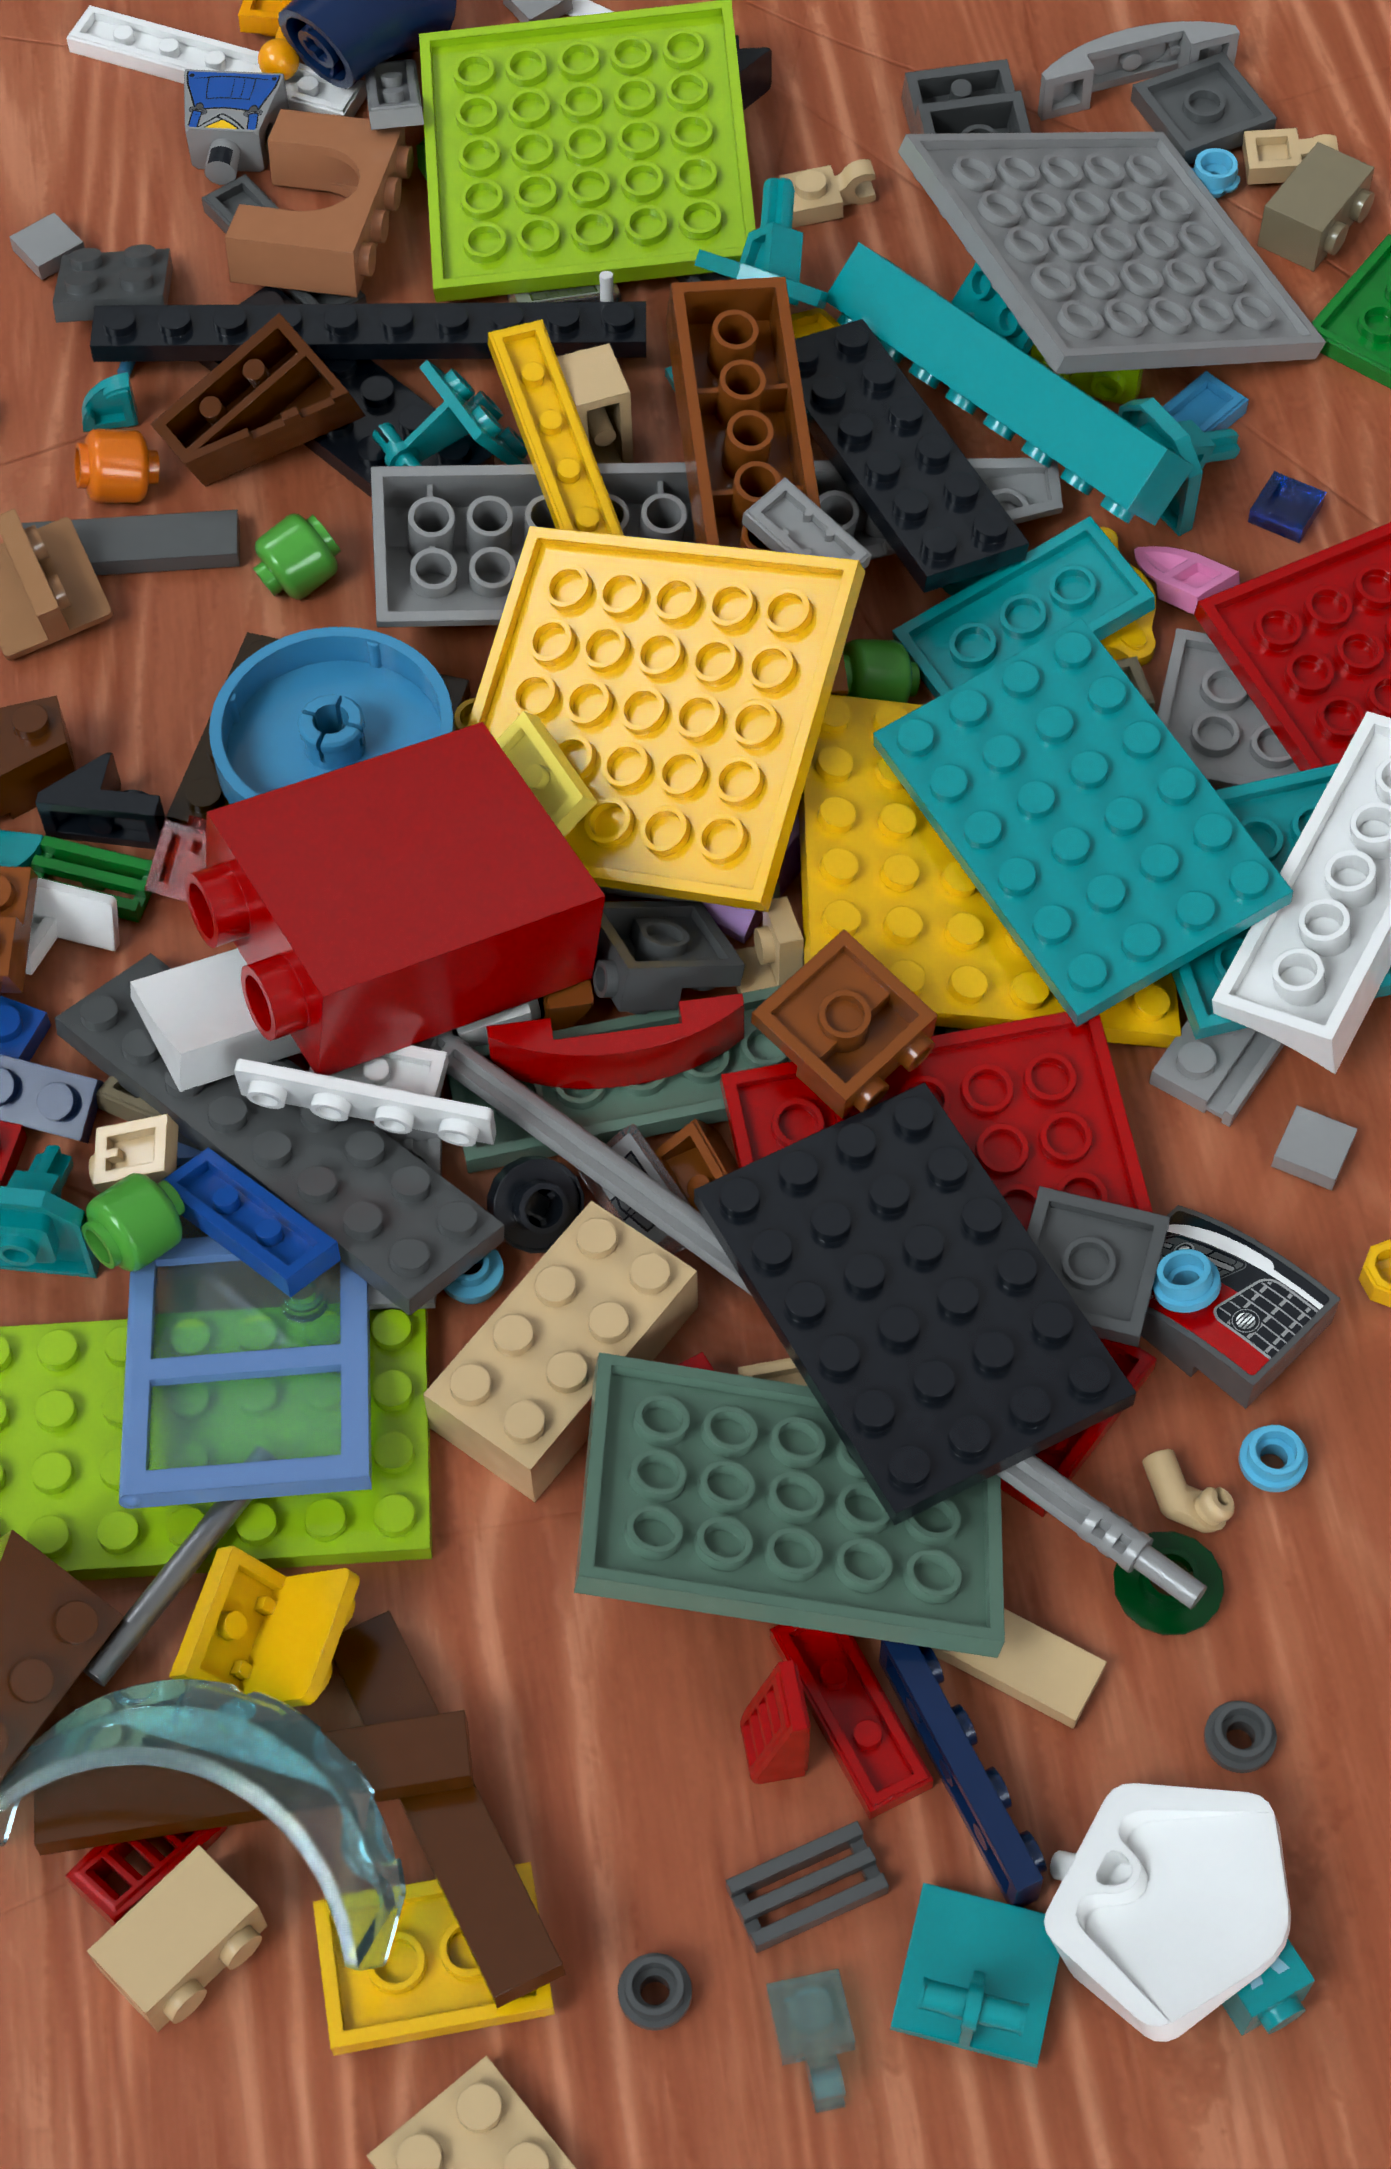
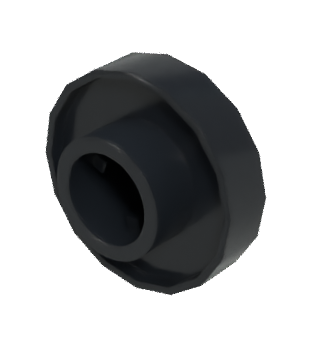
M525 1156L505 1165L493 1179L487 1195V1211L504 1224V1241L508 1245L528 1253H546L584 1209V1193L578 1178L564 1164L543 1156Z

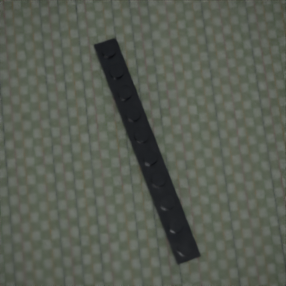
M646 301L95 306L90 340L93 362L224 361L280 312L321 360L493 359L487 344L488 332L543 319L556 356L610 343L616 358H646Z

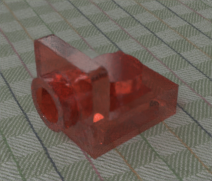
M189 815L186 825L168 820L164 821L144 890L187 903L185 893L186 875L206 868L207 819Z

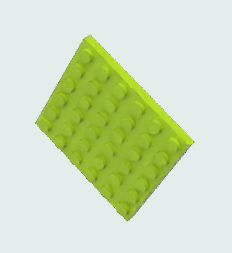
M716 0L419 34L432 280L436 302L600 285L599 274L602 271L613 273V283L712 273L710 270L694 265L699 249L737 262L740 261L748 234L756 230L732 0Z

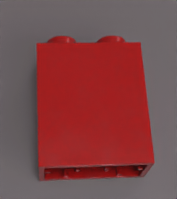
M483 722L208 811L206 820V868L189 873L185 877L187 903L196 928L203 940L212 948L234 942L247 963L241 970L242 990L250 1015L260 1033L269 1041L291 1034L313 1072L327 1076L592 979L605 902V894Z

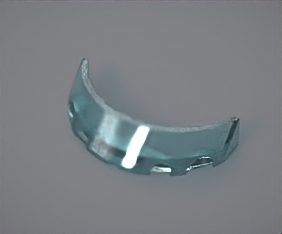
M198 1679L154 1681L117 1690L76 1709L54 1724L19 1757L0 1781V1846H4L9 1838L21 1798L52 1781L71 1774L107 1766L150 1765L171 1768L210 1780L227 1788L260 1810L285 1834L304 1858L326 1898L334 1919L344 1966L357 1971L384 1967L388 1961L406 1896V1886L401 1858L395 1857L386 1824L374 1800L375 1791L356 1762H350L341 1750L321 1731V1727L276 1698L261 1692L245 1694L239 1691L234 1684Z

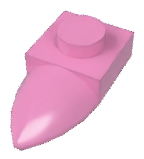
M1158 546L1137 547L1134 549L1137 565L1157 585L1158 599L1193 615L1198 601L1240 584L1239 571L1194 552Z

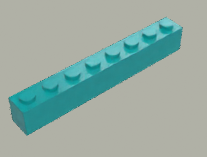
M858 242L828 291L827 303L841 312L836 322L844 325L863 319L895 362L900 364L904 356L913 362L908 370L909 373L934 389L938 387L940 382L946 384L950 389L945 398L971 415L975 413L978 407L988 414L983 421L985 426L1009 441H1012L1015 434L1021 436L1026 440L1021 451L1047 468H1050L1053 462L1057 461L1065 467L1060 476L1061 479L1088 496L1093 488H1096L1105 495L1100 506L1128 524L1136 515L1155 526L1194 467L1193 464L1059 374H1055L1053 370L860 242Z

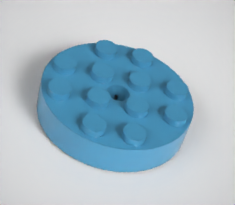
M324 627L301 631L278 639L256 651L233 671L222 686L213 705L209 726L210 745L219 783L229 804L455 731L449 691L444 680L428 659L413 647L392 636L354 627Z

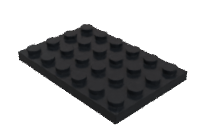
M925 1082L694 1189L695 1205L894 1525L1134 1405L1136 1391Z

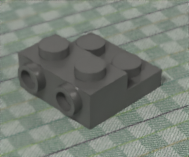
M677 900L604 902L593 970V985L596 995L599 998H611L619 1012L647 1014L654 1010H678L682 988L709 991L715 987L741 985L745 964L702 902Z

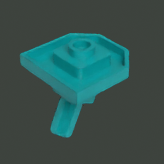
M769 178L764 182L761 226L749 232L739 262L699 249L694 264L695 266L733 279L785 277L789 304L798 306L800 301L824 309L829 296L827 292L800 283L803 232L792 229L795 189L792 181L787 178Z
M1154 397L1133 399L1119 406L1118 415L1194 465L1161 516L1162 520L1178 536L1187 533L1193 528L1204 465L1209 462L1235 459L1241 450L1237 444L1238 433L1231 428L1203 432L1192 420L1177 422Z
M48 1145L44 1153L36 1154L28 1171L15 1170L7 1186H0V1269L97 1278L100 1261L89 1248L82 1233V1225L87 1222L85 1211L61 1198V1191L73 1169V1160L71 1156L61 1153L60 1146Z

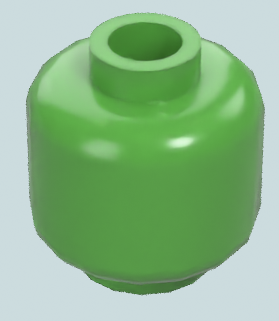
M292 513L258 538L255 543V551L261 563L255 566L253 570L274 596L284 590L291 598L302 600L335 575L338 569L335 556L341 550L314 515L305 519L299 514Z
M855 639L845 644L843 656L849 689L847 696L907 703L909 697H914L917 694L920 684L918 664L910 660L907 649L899 641Z
M132 1173L94 1197L87 1204V1222L82 1225V1233L89 1248L104 1266L109 1269L118 1266L129 1272H137L174 1248L181 1241L183 1227L179 1216L185 1213V1206L180 1195L169 1182L162 1180L156 1183L146 1175Z

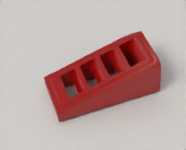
M793 1659L778 1662L741 1717L740 1729L750 1778L755 1784L805 1776V1771H808L811 1726L798 1665L794 1664Z
M224 1826L195 1831L188 1838L182 1833L163 1836L175 1847L166 1857L146 1839L94 1847L65 1877L72 1888L108 1923L114 1926L198 1845L206 1851L228 1828ZM133 1849L153 1867L144 1876L124 1859ZM112 1870L131 1886L121 1896L104 1881Z

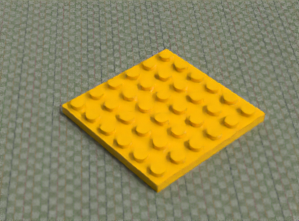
M530 526L467 727L483 722L495 740H497L523 711L540 718L597 801L596 805L564 838L598 886L769 912L866 571L859 560Z
M831 694L799 803L804 965L845 929L938 1015L935 1026L973 1029L1066 1012L874 747V732L923 705ZM1172 973L1100 1013L1107 1042L1168 1048L1175 1037H1181L1177 990Z

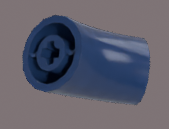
M292 0L279 12L278 22L288 43L308 67L332 85L347 89L352 87L367 72L381 62L397 55L420 52V33L450 30L455 18L456 0Z

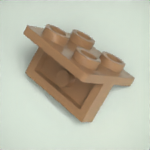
M15 508L0 514V535L4 542L0 544V648L7 660L17 659L113 617V611L70 518L64 517L40 528L32 525L24 529Z

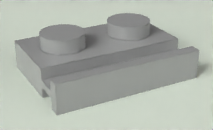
M1187 1020L1181 1028V1037L1174 1038L1152 1070L1149 1084L1202 1113H1205L1206 1110L1222 1119L1221 1123L1230 1127L1284 1047V1044L1251 1028L1195 1040L1190 1023Z

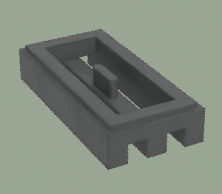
M858 1821L726 1880L727 1892L756 1954L888 1894L889 1884L884 1874H880L876 1865V1858L871 1848L867 1847L863 1839L864 1833ZM850 1848L852 1855L749 1901L748 1894ZM861 1871L865 1881L763 1928L761 1927L757 1919L758 1917Z

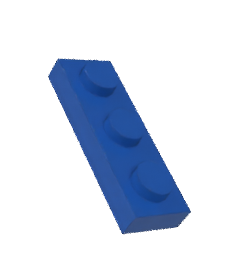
M209 1147L163 1179L169 1182L180 1195L185 1206V1213L182 1214L184 1218L290 1298L341 1260L336 1240Z

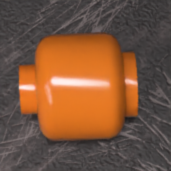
M93 429L87 434L84 443L77 442L75 446L74 471L76 486L78 489H85L88 497L95 503H139L145 498L148 485L158 484L160 462L158 451L148 450L146 439L138 430Z

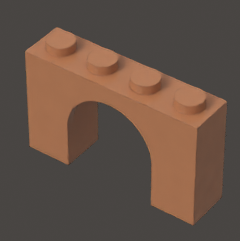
M281 109L267 139L272 185L328 191L342 195L346 199L333 206L310 211L239 204L225 235L230 282L358 297L365 276H372L374 273L378 243L386 242L389 230V214L391 210L397 211L399 208L403 178L410 179L412 175L414 151L412 146H406L405 127L371 130L370 119Z

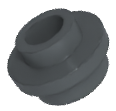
M1230 1701L1220 1705L1211 1713L1205 1725L1204 1743L1207 1752L1219 1766L1231 1772L1249 1773L1260 1769L1270 1760L1276 1747L1277 1734L1273 1721L1263 1709L1249 1702ZM1231 1730H1242L1249 1735L1252 1745L1245 1749L1236 1748L1228 1741L1227 1733Z
M649 1953L639 1956L627 1965L619 1979L618 1999L624 2015L633 2024L642 2029L657 2031L672 2027L685 2016L691 2004L692 1985L689 1974L684 1966L671 1956L661 1953ZM652 1982L664 1984L669 1990L668 1998L659 2005L646 2003L641 1997V1992L647 1984Z

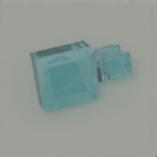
M839 1969L766 1984V1995L782 2066L804 2061L816 2113L845 2107L843 2096H846V2091L836 2054L855 2050L856 2041Z

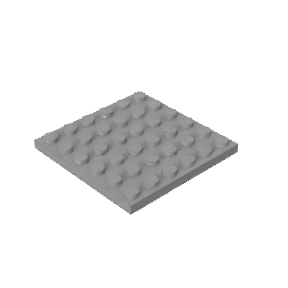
M1164 132L906 134L898 153L1055 374L1310 360L1317 358L1326 343Z

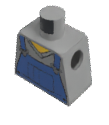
M185 69V132L191 163L197 169H205V175L211 182L218 185H226L236 179L237 171L261 172L267 169L270 162L267 139L280 110H289L284 74Z

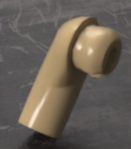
M1159 1450L1143 1459L1142 1464L1159 1509L1166 1518L1201 1533H1211L1223 1529L1226 1521L1233 1516L1235 1505L1228 1491L1221 1487L1216 1489L1207 1487L1202 1491L1187 1485L1173 1450Z

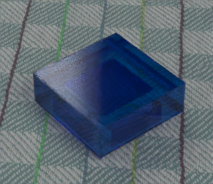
M1274 471L1251 507L1248 522L1300 544L1321 510L1326 492Z

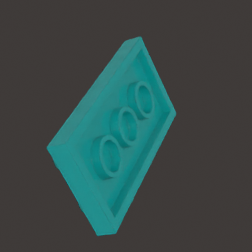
M1089 516L1027 552L1026 560L997 569L892 630L893 639L899 641L907 649L910 660L918 664L921 680L933 696L937 698L1081 617L1099 641L1154 610L1155 595L1092 517Z

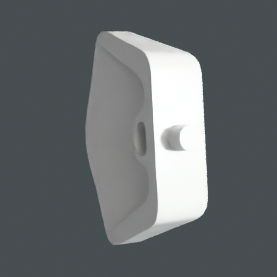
M1140 1783L1122 1784L1112 1789L1104 1799L1077 1853L1058 1850L1051 1859L1050 1873L1054 1879L1062 1882L1045 1914L1044 1925L1047 1935L1074 1978L1141 2034L1153 2041L1167 2042L1180 2037L1266 1971L1276 1961L1286 1945L1291 1926V1909L1280 1826L1269 1802L1260 1795L1216 1789Z

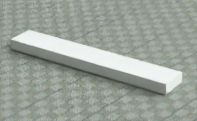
M89 5L66 37L69 52L183 84L185 69L262 73L258 64V51ZM299 63L295 75L285 81L289 110L354 117L367 97L366 81L359 80L352 87L347 89L340 88L327 82L310 67Z

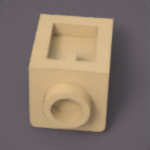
M787 896L772 899L769 912L763 911V927L754 929L755 946L735 950L745 964L741 985L736 986L739 994L783 985L803 967L804 938Z
M168 1114L96 1128L95 1154L89 1159V1175L94 1188L102 1193L132 1173L146 1175L156 1183L173 1173L177 1169L178 1124Z

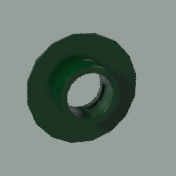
M1175 1531L1151 1532L1147 1534L1154 1539L1151 1545L1153 1548L1206 1585L1207 1589L1195 1607L1190 1610L1173 1596L1157 1591L1152 1586L1150 1580L1136 1569L1128 1573L1118 1566L1117 1563L1113 1572L1115 1596L1124 1613L1141 1628L1160 1635H1185L1203 1627L1218 1611L1224 1594L1222 1570L1212 1552L1196 1539Z

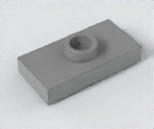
M786 477L743 514L742 524L772 551L859 560L864 569L870 563L872 554Z

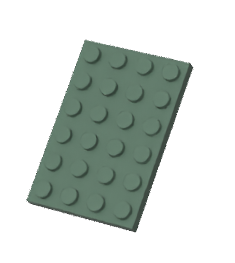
M599 1352L593 1381L574 1593L998 1658L1005 1643L1001 1478L998 1475H994L894 1525L808 1386Z

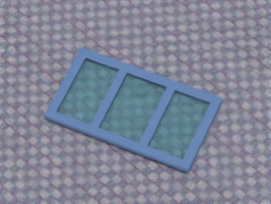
M178 1142L177 1169L202 1151ZM182 1215L179 1216L183 1227L181 1241L174 1248L141 1270L130 1272L119 1482L120 1506L134 1509L372 1489L368 1282L343 1262L339 1261L290 1298Z

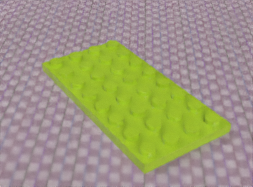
M340 1306L157 1317L155 1359L341 1344ZM427 1308L418 1309L410 1316L401 1309L370 1310L372 1489L253 1499L195 1573H208L217 1549L228 1546L239 1548L273 1569L432 1559L430 1426L423 1394L429 1388ZM128 1319L0 1327V1537L10 1530H14L78 1581L157 1576L215 1503L208 1502L127 1509L119 1504ZM341 1371L154 1386L150 1470L248 1462L257 1449L264 1450L275 1460L341 1455Z

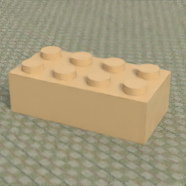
M591 1200L425 1391L423 1397L430 1429L533 1502H536L588 1439L594 1372L599 1352L653 1361L698 1307L697 1270Z

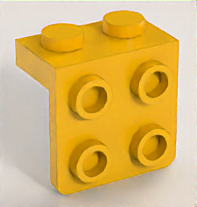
M235 1546L218 1548L169 1677L234 1713L311 1705L324 1691L330 1681L333 1656L342 1631L351 1620L356 1603L354 1597L360 1582L359 1576L347 1568L285 1576Z

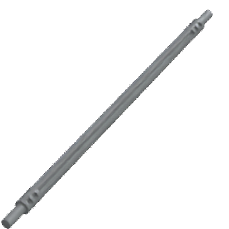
M452 1031L413 1044V1046L447 1052L449 1063L446 1074L456 1079L751 1295L705 1219L695 1208L480 1054L464 1039L454 1035ZM1036 1455L996 1474L1076 1532L1077 1536L1085 1542L1095 1546L1100 1553L1117 1562L1118 1566L1126 1572L1131 1573L1136 1569L1190 1610L1195 1607L1204 1595L1207 1586L1151 1546L1154 1540L1152 1537L1136 1529L1127 1519L1118 1516L1105 1503L1096 1500Z

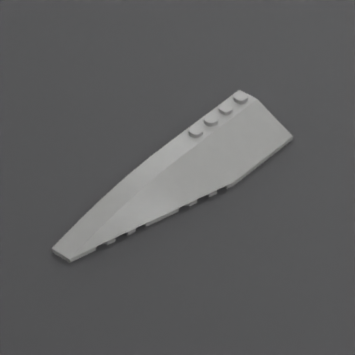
M966 458L1015 524L1061 513L1063 503L1057 461H1054L1051 467L1047 468L1033 458ZM815 460L814 467L821 509L872 554L871 559L896 554L830 460ZM685 462L597 463L624 536L696 543ZM532 464L371 467L377 627L499 625L529 527L555 528Z

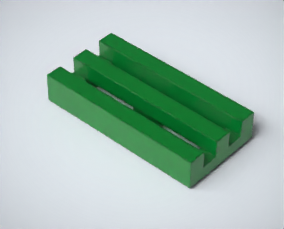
M44 835L40 843L42 853L41 855L35 854L31 862V867L38 878L50 880L47 878L49 875L81 882L83 887L91 888L87 890L104 893L100 891H104L106 888L135 895L133 899L116 895L112 896L117 900L118 918L139 923L161 875L158 862Z

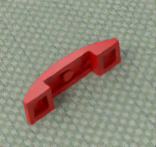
M743 994L679 1001L678 1024L555 1040L553 1039L551 1018L486 1026L490 1058L494 1064L517 1080L558 1088H614L667 1078L712 1060L744 1039Z

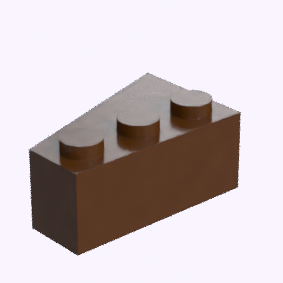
M279 312L154 420L151 426L185 466L206 487L366 417V415L348 390Z
M57 695L0 708V817L9 813L12 819L37 807L35 801L38 792L76 770L69 734Z
M10 1530L0 1537V1779L124 1617L14 1530Z

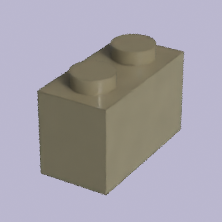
M1317 142L1265 205L1257 246L1314 272L1328 253L1333 256L1337 254L1353 222L1361 223L1369 213L1375 197V193L1369 191L1375 167Z

